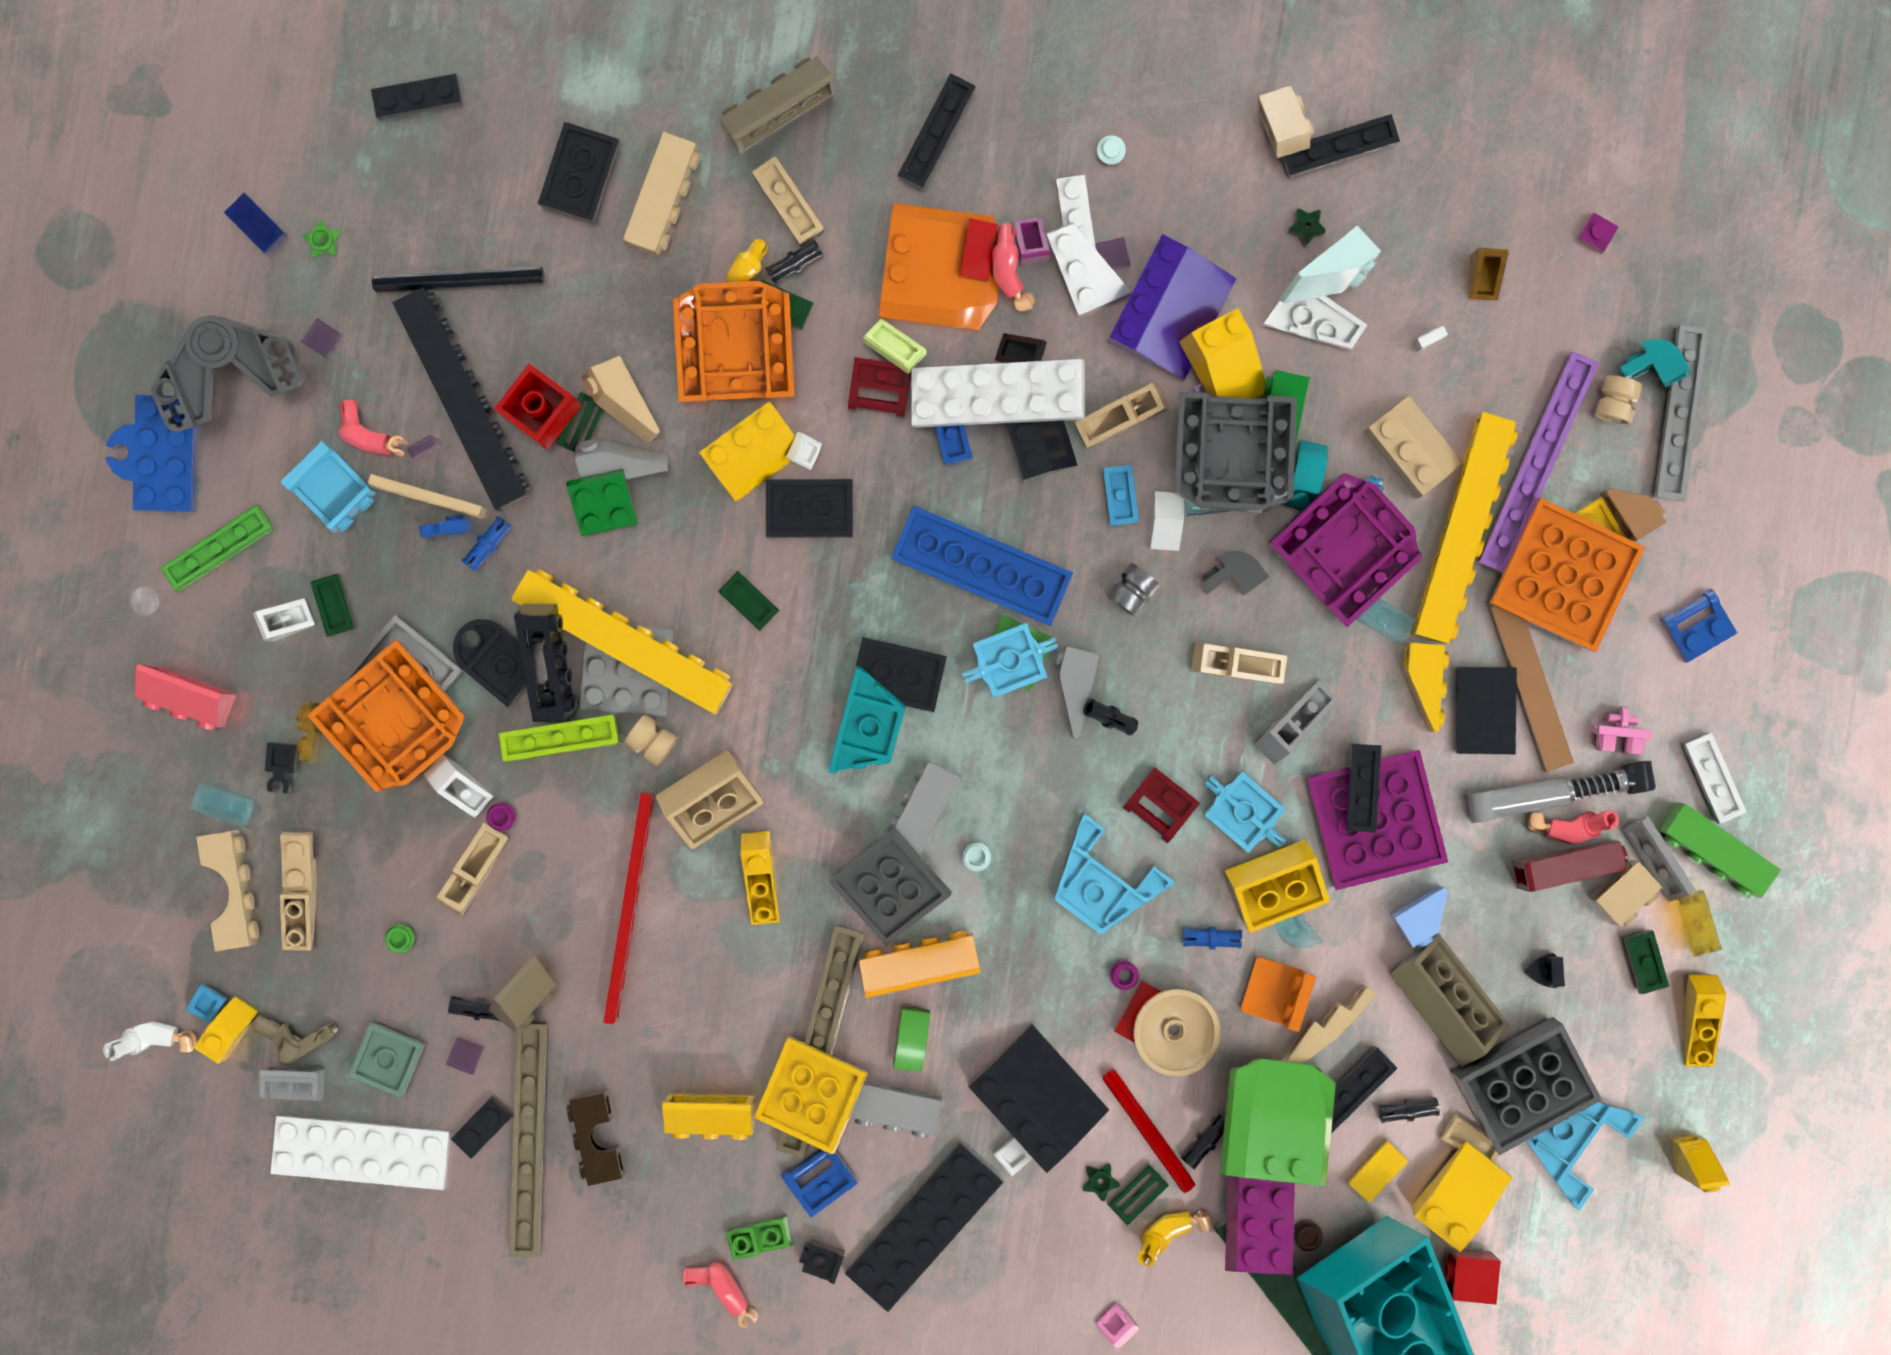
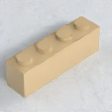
M663 131L623 237L626 245L659 257L661 250L665 251L667 249L671 236L667 234L671 223L675 224L681 210L677 206L681 196L686 197L691 181L687 179L691 169L696 170L700 161L701 154L698 153L699 149L696 143Z

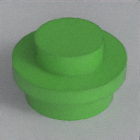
M404 924L390 927L385 935L387 947L395 953L408 951L415 941L412 929Z

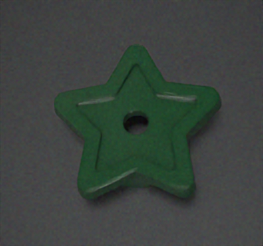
M1300 208L1296 209L1297 221L1289 228V232L1296 233L1302 237L1305 245L1310 243L1314 235L1325 234L1326 229L1319 222L1321 211L1316 210L1307 213ZM1306 223H1310L1309 228L1305 226Z
M1110 1164L1105 1165L1099 1170L1092 1167L1086 1168L1089 1180L1083 1187L1084 1192H1094L1101 1201H1105L1108 1192L1120 1186V1183L1111 1177ZM1099 1179L1103 1180L1102 1184L1098 1183Z

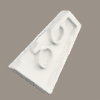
M1073 222L1046 233L1078 315L1132 293Z

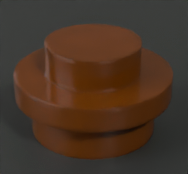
M1306 1221L1300 1223L1295 1228L1294 1242L1300 1249L1313 1251L1321 1245L1323 1234L1317 1224Z

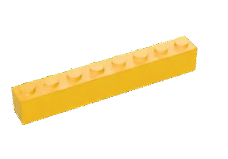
M1486 412L1477 415L1411 631L1413 636L1443 645L1449 644L1450 640H1455L1459 629V624L1456 623L1459 612L1462 613L1467 603V596L1464 593L1467 584H1472L1476 569L1472 568L1475 557H1480L1484 547V541L1481 540L1484 529L1488 530L1492 521L1493 514L1489 513L1491 504L1496 502L1500 495L1501 486L1498 485L1500 475H1504L1507 471L1510 459L1506 455L1509 447H1513L1517 439L1518 431L1514 430L1516 426L1515 421Z
M537 569L536 573L527 570L511 598L512 601L521 606L523 604H557L558 613L563 618L562 629L713 714H718L733 687V684L728 682L730 678L728 674L717 668L710 672L702 667L705 663L703 660L692 654L685 658L677 653L679 650L678 646L665 639L660 644L652 639L653 632L640 625L635 630L627 625L628 618L613 611L612 615L603 612V604L590 597L586 601L576 596L578 590L565 583L561 587L551 582L553 576L540 569Z

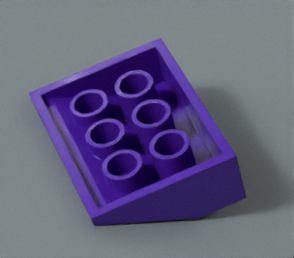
M1162 234L1107 342L1184 381L1192 365L1179 341L1191 332L1216 320L1237 278L1189 247Z

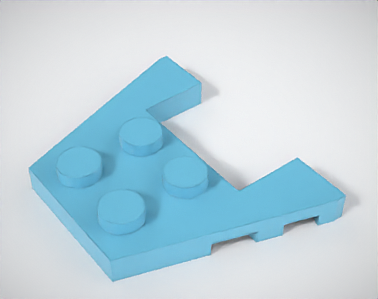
M1084 813L1081 817L1054 900L1101 935L1136 909L1154 899L1155 896L1170 888L1175 882L1153 866L1138 887L1133 889L1088 855V852L1106 829Z
M1598 1102L1525 1142L1570 1203L1580 1211L1594 1189L1570 1172L1572 1167L1604 1122L1630 1139L1644 1117L1634 1112Z

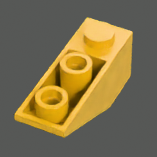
M1405 643L1403 673L1429 732H1439V727H1443L1445 712L1441 709V698H1445L1447 692V682L1443 681V671L1448 668L1449 652H1445V645Z
M770 831L741 833L740 852L751 925L779 923V906Z
M1688 975L1685 993V1066H1715L1727 996L1718 975Z
M1700 1135L1670 1139L1675 1174L1695 1187L1702 1189L1703 1192H1717L1721 1190L1720 1186L1730 1185L1729 1179L1707 1139Z

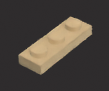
M776 156L752 171V175L800 246L824 230Z

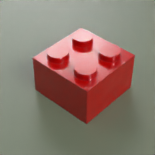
M528 363L494 407V410L545 450H548L582 404L572 394Z

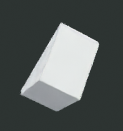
M1155 491L1150 549L1179 551L1184 523V499L1172 492Z
M305 598L253 613L264 641L275 642L315 625Z

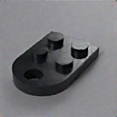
M487 619L470 621L459 629L453 642V655L457 664L506 707H510L526 688L518 639L497 622ZM471 630L479 635V642L474 647H468L464 642L465 634Z

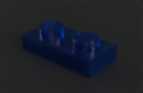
M245 192L224 211L241 231L266 255L287 236Z

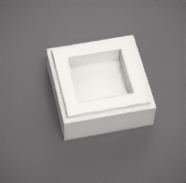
M1440 325L1413 341V345L1416 351L1419 352L1443 339L1448 333L1444 326Z
M797 432L786 458L811 470L822 443L803 433Z
M1013 1136L993 1152V1155L1011 1176L1033 1159Z

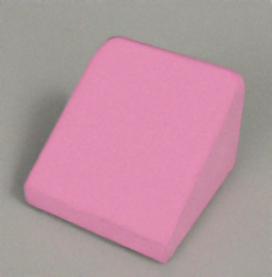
M1117 1304L1095 1323L1112 1345L1117 1348L1122 1347L1139 1330V1327Z

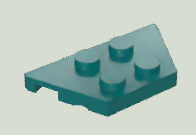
M856 666L828 770V773L831 774L837 773L839 770L860 769L872 764L882 765L891 763L906 708L899 699L860 666Z

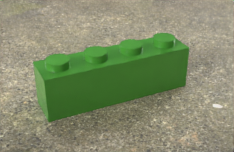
M1676 803L1658 832L1665 836L1663 839L1665 843L1677 850L1681 847L1689 852L1687 858L1700 866L1705 863L1713 869L1711 871L1713 876L1725 883L1727 880L1737 885L1734 890L1748 899L1751 896L1762 898L1781 871L1780 868L1687 804Z

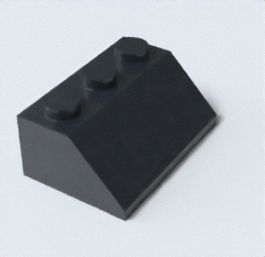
M1064 420L1004 423L1023 483L1078 466Z

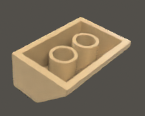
M1409 395L1363 431L1416 498L1424 496L1463 463Z
M729 749L655 796L666 819L692 850L764 804L760 794Z

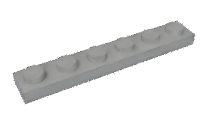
M1678 325L1676 329L1674 345L1682 353L1692 374L1670 385L1668 389L1654 497L1678 501L1686 500L1708 328Z

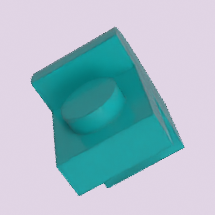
M1651 339L1642 342L1647 353L1642 356L1640 353L1630 356L1624 361L1625 365L1620 367L1624 376L1632 380L1655 368L1665 387L1692 374L1680 350L1671 342L1662 339Z
M1305 440L1299 441L1295 454L1293 499L1284 503L1285 506L1303 510L1320 493L1327 465L1328 446Z

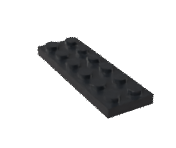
M960 1142L845 1271V1275L884 1310L889 1312L1004 1183L1003 1180Z

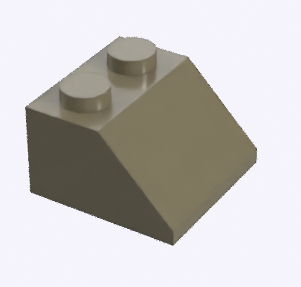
M532 956L497 994L488 1010L514 1033L519 1027L525 1030L536 1017L532 1014L539 1005L544 1008L555 996L552 990L556 983L538 959Z

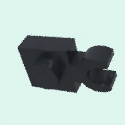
M267 742L265 771L273 772V777L267 783L268 792H275V784L280 781L283 784V793H290L292 784L288 778V773L296 774L299 745Z

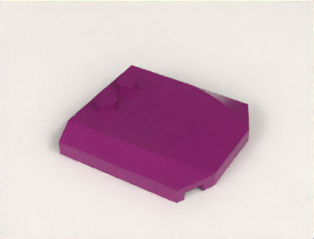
M1342 473L1268 542L1284 562L1345 627H1349L1422 559V554L1419 552L1416 541L1417 536L1414 526L1375 484L1346 473Z

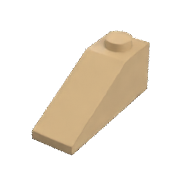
M620 356L591 367L583 375L584 388L592 396L594 402L643 442H651L660 433L656 422Z

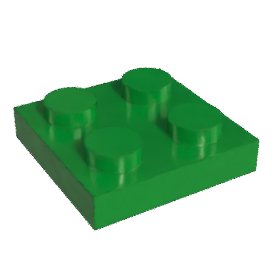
M624 469L566 482L581 536L638 524Z

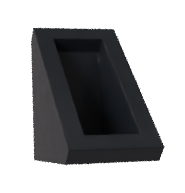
M1003 333L995 361L1000 363L1041 361L1047 341Z

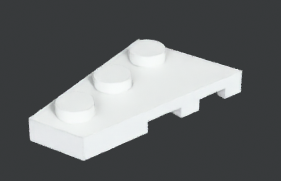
M1326 296L1282 303L1279 300L1263 324L1266 327L1347 350L1353 348L1368 326Z

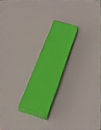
M256 504L161 566L160 569L175 592H179L273 531L274 527L261 507Z

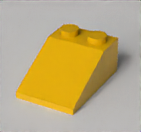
M1238 308L1191 332L1179 341L1209 396L1256 399L1264 395L1263 389L1266 380L1254 338Z
M1465 1141L1411 1205L1413 1215L1457 1251L1461 1252L1480 1230L1512 1180V1176L1468 1141Z

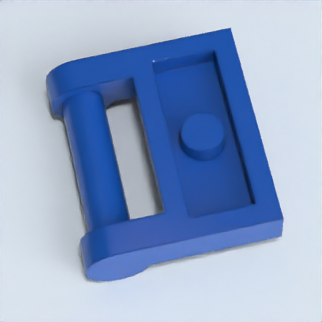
M1713 589L1707 590L1703 593V597L1674 614L1668 613L1660 618L1662 625L1685 663L1690 662L1737 634L1735 627L1720 604L1718 595ZM1710 608L1712 614L1683 631H1679L1678 624L1703 609Z
M819 1149L791 1171L787 1169L781 1174L786 1185L811 1218L858 1184V1180L838 1155L837 1151L834 1154H830ZM826 1158H829L832 1165L801 1187L797 1180Z

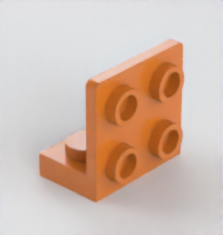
M1257 956L1240 1010L1299 1032L1317 976L1310 972Z

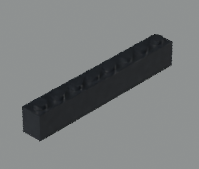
M422 287L392 302L494 509L501 512L531 497L528 489L531 488L529 480L524 472L519 474L515 463L519 462L511 446L506 448L502 440L506 436L499 421L493 422L489 413L493 411V408L486 395H480L476 387L480 385V382L473 369L468 371L464 363L467 356L460 343L455 345L451 337L455 332L447 317L442 319L438 311L442 306L434 292L429 293L428 290Z

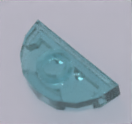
M1300 914L1276 923V930L1281 939L1292 947L1309 949L1323 943Z

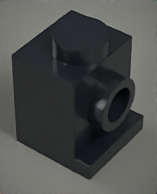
M812 1240L810 1247L804 1246L799 1263L804 1264L802 1272L835 1284L845 1251ZM822 1258L826 1264L823 1267L817 1266L815 1260Z

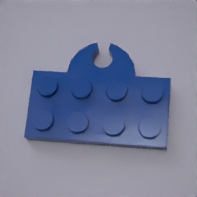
M135 395V424L123 425L113 432L106 443V446L110 448L125 445L128 449V455L121 461L112 456L105 457L107 464L112 472L120 478L133 481V510L194 512L196 426L180 432L169 430L162 420L152 395ZM164 395V396H166L167 398H172V397H173V396H169V395ZM177 401V402L168 404V406H169V408H171V407H174V406H176V405H179L180 402ZM178 414L174 417L175 421L182 422L185 419V415Z

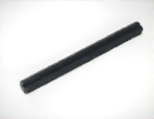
M541 266L374 275L372 276V287L376 292L416 290L422 287L434 289L544 282V269Z

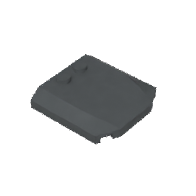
M1179 392L1174 494L1202 510L1262 513L1291 501L1294 490L1297 397L1267 396V399L1212 397L1209 396V393Z

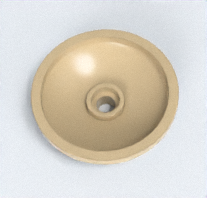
M1185 989L1165 990L1152 996L1139 1010L1133 1028L1134 1044L1142 1060L1156 1072L1167 1076H1186L1203 1068L1214 1056L1220 1040L1219 1020L1213 1007L1200 995ZM1173 1024L1177 1025V1031L1174 1034H1169V1027Z

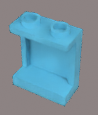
M323 441L281 481L288 490L293 491L327 525L326 528L334 533L345 531L353 523L352 517L359 510L361 512L365 511L373 503L374 499L372 497L377 493L328 443Z

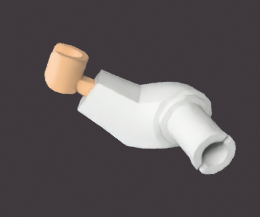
M150 1021L125 1030L121 1038L106 1043L103 1047V1052L106 1058L110 1057L109 1060L114 1061L126 1054L137 1055L151 1045L171 1047L174 1042H179V1050L181 1052H192L193 1047L196 1045V1035L192 1031L178 1034V1027Z

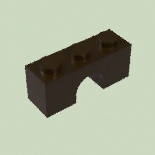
M604 1089L573 1096L569 1100L570 1105H567L566 1108L569 1122H574L576 1133H573V1143L575 1150H580L582 1161L579 1162L581 1178L586 1179L587 1186L622 1179L625 1175L620 1146L603 1147L596 1142L593 1133L596 1125L610 1122L613 1118L608 1090Z

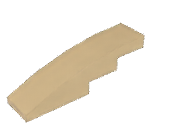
M1362 984L1347 1007L1336 1001L1321 1024L1310 1018L1281 1061L1302 1064L1337 1039L1359 1017L1376 993Z

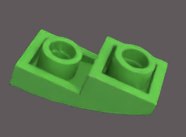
M901 1007L893 1069L922 1072L928 1038L930 1010Z
M786 1216L753 1223L726 1232L732 1260L758 1256L763 1252L787 1248L793 1245Z

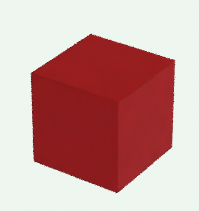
M1448 1248V1258L1444 1267V1279L1453 1301L1497 1305L1501 1261L1492 1252L1463 1249L1459 1252L1455 1248Z

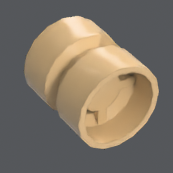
M1605 376L1601 390L1604 398L1598 400L1594 414L1595 417L1615 424L1631 425L1636 411L1632 404L1639 400L1643 385L1638 381L1621 376Z
M644 714L630 731L623 744L635 753L642 751L643 758L657 768L671 751L679 737L666 728L658 729L659 723L647 714Z

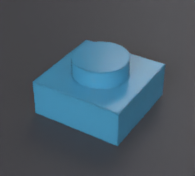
M201 984L187 1006L186 1011L210 1024L220 1013L228 998L207 985Z

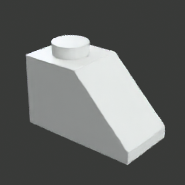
M444 754L424 773V777L438 794L474 818L494 797L464 768Z

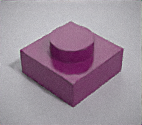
M1593 212L1577 240L1602 254L1619 226Z

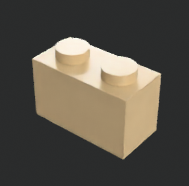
M1292 85L1258 96V113L1277 158L1310 148V137L1314 135L1311 120L1309 118L1305 119L1303 115L1304 104L1300 95H1295Z
M1631 860L1625 865L1626 870L1616 873L1589 898L1613 925L1621 926L1623 924L1626 926L1637 917L1636 911L1643 905L1648 906L1653 903L1659 896L1657 892L1663 888L1639 861Z

